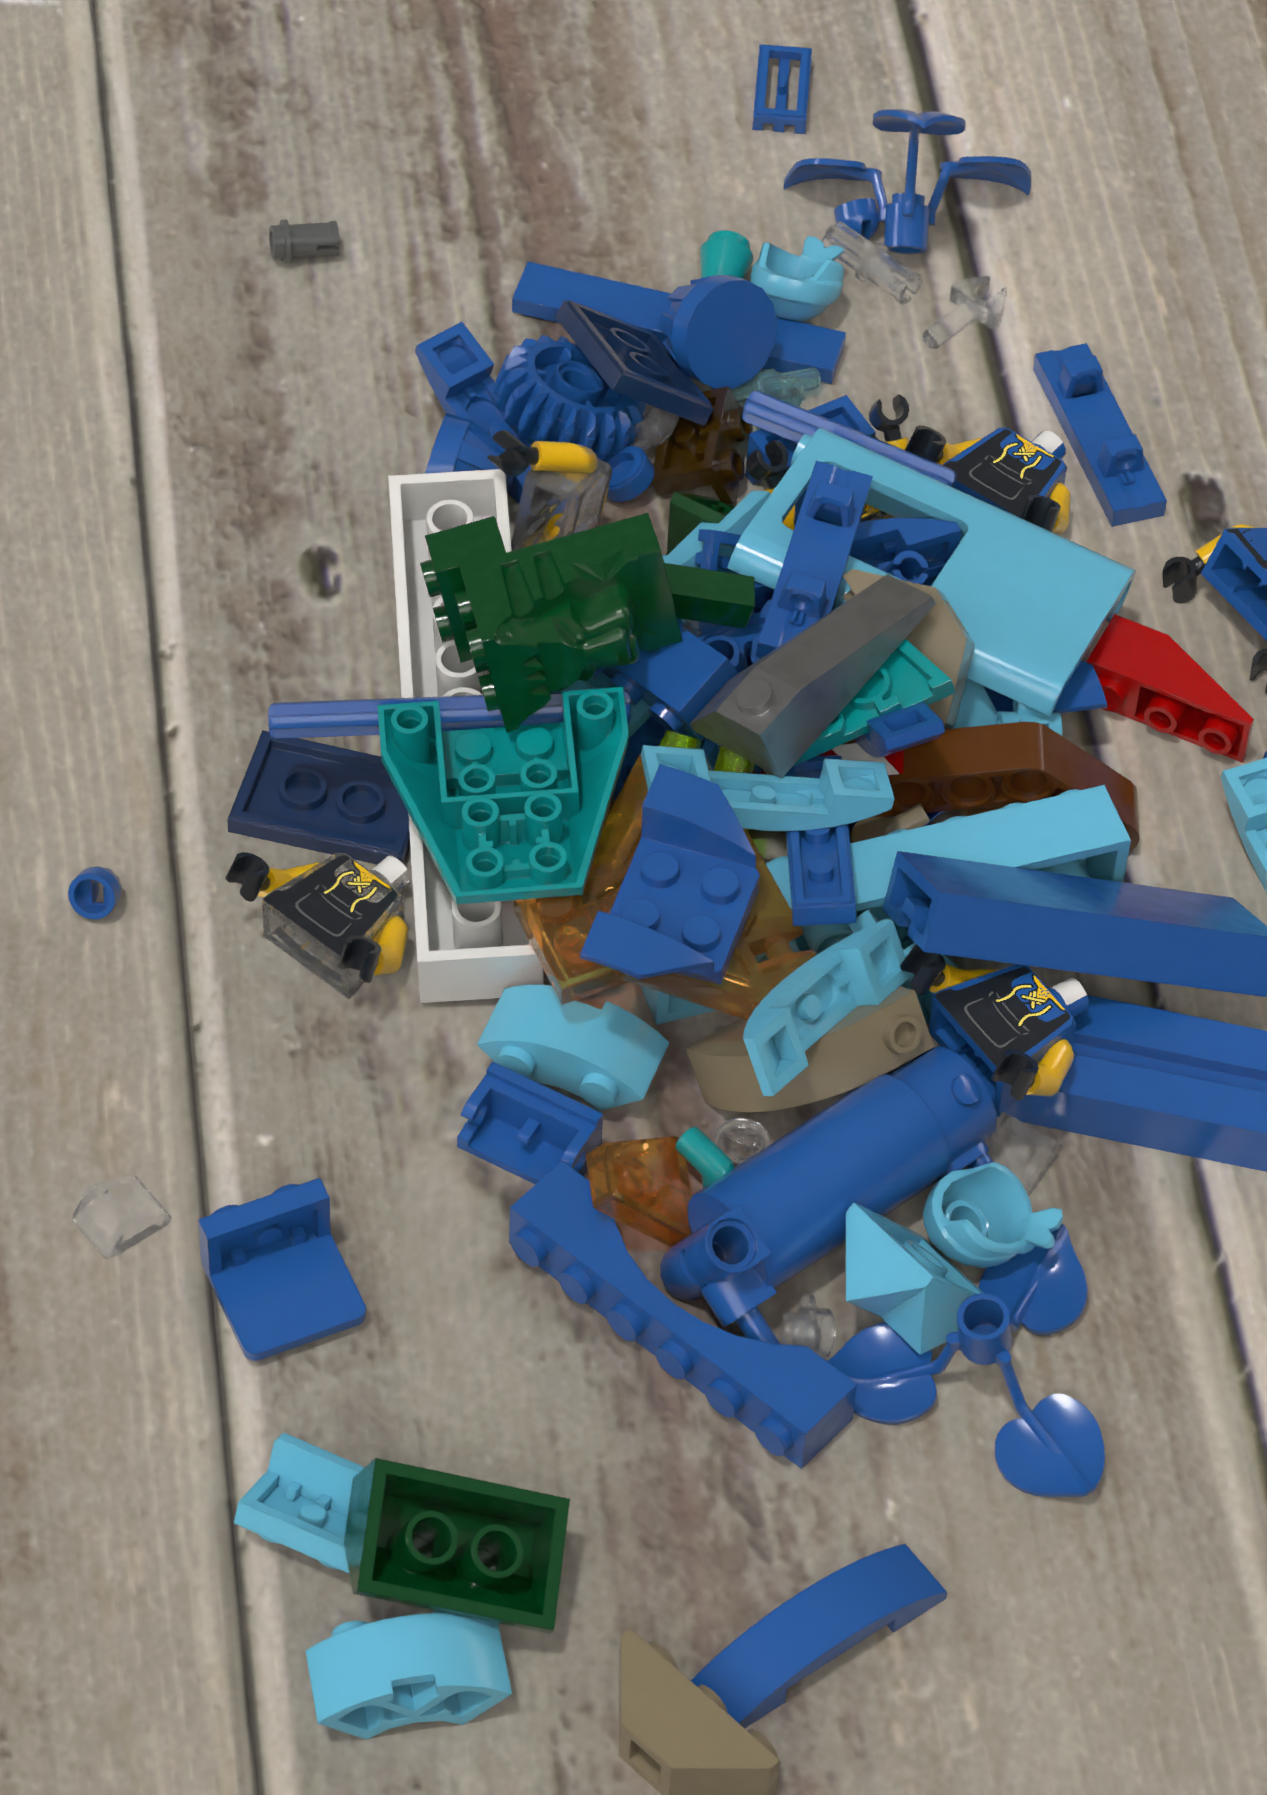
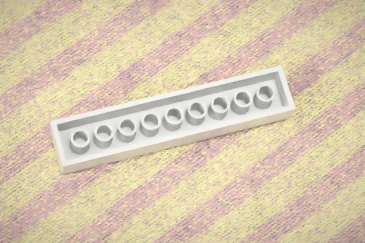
M500 469L388 476L401 698L483 695L478 677L489 674V672L485 671L477 674L473 660L461 663L454 640L442 643L433 608L444 605L441 595L429 597L420 562L431 560L425 535L492 516L496 518L506 553L511 551L506 474ZM409 815L420 1003L500 998L505 988L520 985H544L538 898L456 905Z

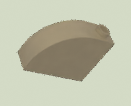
M899 986L879 1005L857 1006L805 1051L809 1066L774 1096H763L743 1040L744 1029L752 1013L686 1047V1051L706 1104L733 1112H766L806 1105L852 1090L930 1050L934 1045L915 990Z

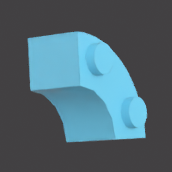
M520 985L504 989L477 1043L495 1063L537 1083L560 1087L583 1098L599 1111L644 1098L670 1043L654 1028L632 1013L608 1001L605 1002L601 1010L588 1004L568 999L569 988L551 985Z
M434 1611L430 1614L399 1616L371 1623L349 1621L335 1627L331 1637L306 1650L317 1723L366 1740L388 1729L418 1722L443 1721L464 1725L512 1694L499 1624L440 1611Z

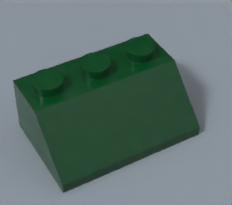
M375 1458L352 1480L344 1549L353 1594L550 1634L554 1631L570 1499Z

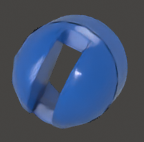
M864 198L849 201L837 206L833 210L837 227L841 235L848 241L858 242L860 237L863 241H867L876 234L879 221L875 199Z
M100 866L84 869L69 886L68 898L71 906L79 915L88 919L106 917L120 900L122 887L119 877L111 869ZM99 883L103 885L104 902H96L99 894Z

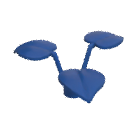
M886 109L874 113V127L886 132H909L905 193L893 194L892 203L888 204L882 183V171L868 168L862 162L834 158L800 160L792 166L786 175L783 187L785 190L799 183L820 179L869 181L873 185L879 208L878 221L885 222L883 249L898 254H922L927 252L929 225H935L936 211L950 177L1002 183L1012 186L1028 196L1031 190L1032 175L1031 170L1024 162L1008 157L968 156L962 157L958 161L942 162L939 165L940 176L929 204L926 206L925 196L915 194L920 133L931 135L960 134L965 131L966 121L963 118L941 112H922L917 114L914 111L903 109Z
M1061 1224L1059 1229L1051 1232L1055 1240L1053 1248L1044 1249L1035 1246L1032 1251L1026 1254H1016L1007 1262L986 1268L978 1287L983 1293L972 1295L962 1302L957 1311L958 1332H951L946 1335V1345L935 1361L932 1362V1349L920 1355L886 1322L870 1326L853 1336L833 1357L827 1360L828 1363L857 1384L853 1413L869 1421L881 1424H902L920 1418L930 1411L936 1403L937 1390L931 1375L942 1373L956 1351L961 1350L963 1355L973 1363L980 1365L998 1364L1014 1407L1021 1417L1006 1423L996 1437L995 1460L1003 1477L1013 1487L1034 1496L1085 1497L1094 1492L1102 1479L1105 1469V1449L1101 1430L1093 1414L1078 1400L1064 1394L1049 1395L1031 1410L1025 1401L1012 1365L1011 1354L1009 1353L1012 1346V1332H1015L1020 1324L1031 1333L1051 1335L1071 1326L1080 1318L1085 1309L1088 1294L1086 1277L1065 1225Z

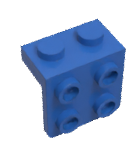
M320 1178L300 1185H285L274 1191L271 1195L242 1205H227L219 1208L210 1216L198 1219L201 1264L238 1344L247 1359L252 1361L262 1360L358 1326L364 1322L366 1318V1305L331 1235L330 1197Z

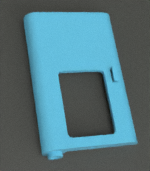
M819 428L813 436L805 433L794 451L791 467L743 532L727 568L741 575L752 576L754 581L775 590L794 531L786 527L783 521L808 487L815 462L820 461L843 470L871 475L873 478L866 504L896 518H927L956 522L961 530L959 545L931 587H935L944 593L975 644L967 679L1050 716L1065 685L1104 622H1110L1114 614L1118 615L1132 586L1136 570L823 428ZM849 556L844 572L846 574L850 570L855 569L882 576L888 574ZM844 577L833 610L846 602L843 595L851 590Z

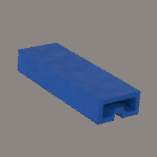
M897 851L882 910L898 926L909 928L907 935L923 952L1262 997L1267 995V926L1232 897Z
M1087 995L1089 999L1088 1010L1074 1017L1076 1023L1073 1043L1074 1060L1059 1091L1053 1096L1025 1095L1024 1099L1017 1101L1007 1110L1001 1113L996 1111L999 1118L1267 1172V1031Z

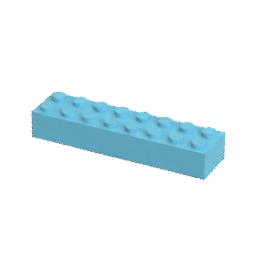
M1105 785L1084 790H1068L1058 796L1028 803H1012L1001 809L967 817L955 816L941 823L915 829L895 830L884 836L850 843L856 917L869 910L878 921L891 919L882 909L897 851L1123 882L1131 839ZM781 856L770 862L756 865V869L760 874L759 890L721 985L678 973L638 979L655 1024H662L763 1000L774 987L793 971L825 949L852 935L853 932L848 924L793 926L788 857ZM894 922L900 943L906 949L914 943L907 935L909 928L900 927Z

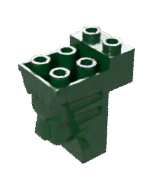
M648 513L507 553L495 516L425 535L431 560L420 562L429 597L442 596L444 605L433 608L442 643L454 640L461 663L473 660L477 674L485 671L489 672V674L478 677L487 711L500 709L507 733L519 730L521 723L530 715L542 709L552 699L550 692L556 690L559 692L571 686L577 680L588 682L599 668L634 664L639 660L640 650L653 652L660 650V647L683 641L662 551Z

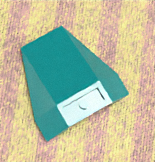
M623 687L562 691L563 722L521 725L519 730L508 733L505 727L441 731L439 701L377 705L382 763L456 905L583 895L629 743Z

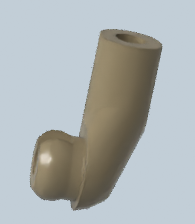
M921 803L894 817H870L858 821L852 828L850 842L854 843L884 836L899 829L910 830L923 827L930 819Z

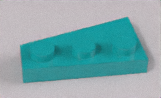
M904 639L793 766L868 733L867 720L921 702L928 706L956 693L952 679L907 639Z

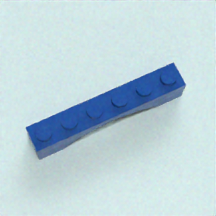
M564 1161L555 1166L510 1207L509 1244H511L516 1255L524 1263L532 1267L539 1266L559 1282L564 1292L572 1300L580 1304L587 1303L604 1316L612 1329L621 1338L631 1342L635 1340L656 1356L661 1367L669 1375L676 1379L684 1378L705 1394L710 1405L718 1413L728 1418H736L753 1431L761 1445L770 1453L776 1456L784 1455L802 1469L853 1419L857 1384L809 1347L772 1344L737 1336L699 1320L671 1302L645 1277L628 1253L615 1223L610 1196Z

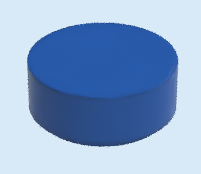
M626 446L622 451L609 453L604 457L596 470L595 481L604 493L611 474L606 497L613 502H625L639 496L647 489L653 480L655 469L650 459L640 447Z

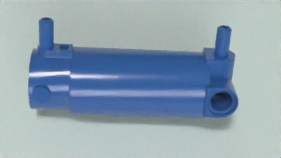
M943 1046L933 1047L890 1075L877 1076L861 1085L693 1194L688 1202V1222L692 1234L670 1248L663 1256L660 1264V1277L665 1288L673 1296L682 1300H695L704 1297L723 1327L735 1321L746 1338L772 1344H781L757 1306L777 1293L776 1288L846 1242V1211L853 1202L884 1217L935 1182H939L952 1171L961 1170L966 1166L968 1169H973L988 1163H994L988 1154L990 1149L985 1141L990 1139L996 1131L997 1114L992 1097L983 1080L973 1067L955 1051Z

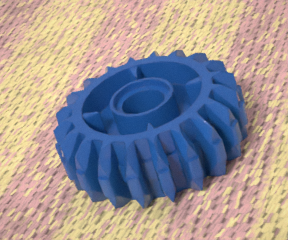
M541 335L538 340L525 338L521 346H514L510 355L508 354L505 357L496 378L497 385L494 394L498 398L495 406L505 413L504 421L507 424L519 427L518 435L520 437H530L534 441L570 442L586 446L596 454L597 463H600L609 453H617L626 446H630L631 443H634L645 418L644 412L647 404L612 391L576 344L570 343L566 337L561 336L557 341L545 335Z

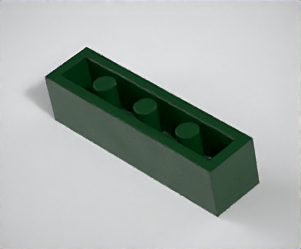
M664 563L678 619L746 628L755 607L754 577Z

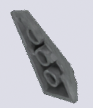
M889 574L885 575L728 680L690 723L693 731L782 779L934 607L936 603L933 596Z

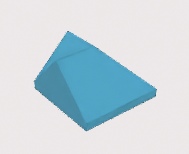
M853 1202L846 1211V1302L881 1317L920 1355L945 1343L948 1333L958 1332L957 1311L962 1302L972 1295L983 1292L921 1234Z

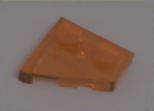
M670 1136L606 1142L587 1153L585 1156L593 1208L671 1248L690 1236L692 1231L688 1222V1202L693 1195L690 1190L686 1159L675 1149L679 1137Z

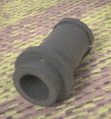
M287 219L280 220L279 225H271L269 228L271 257L273 259L282 258L283 263H290L291 257L338 256L339 247L336 245H340L337 222L289 225Z

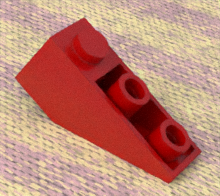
M1114 614L1086 662L1093 665L1107 701V708L1101 709L1120 714L1150 726L1158 732L1168 733L1201 746L1214 754L1223 755L1243 763L1247 755L1254 719L1169 635Z

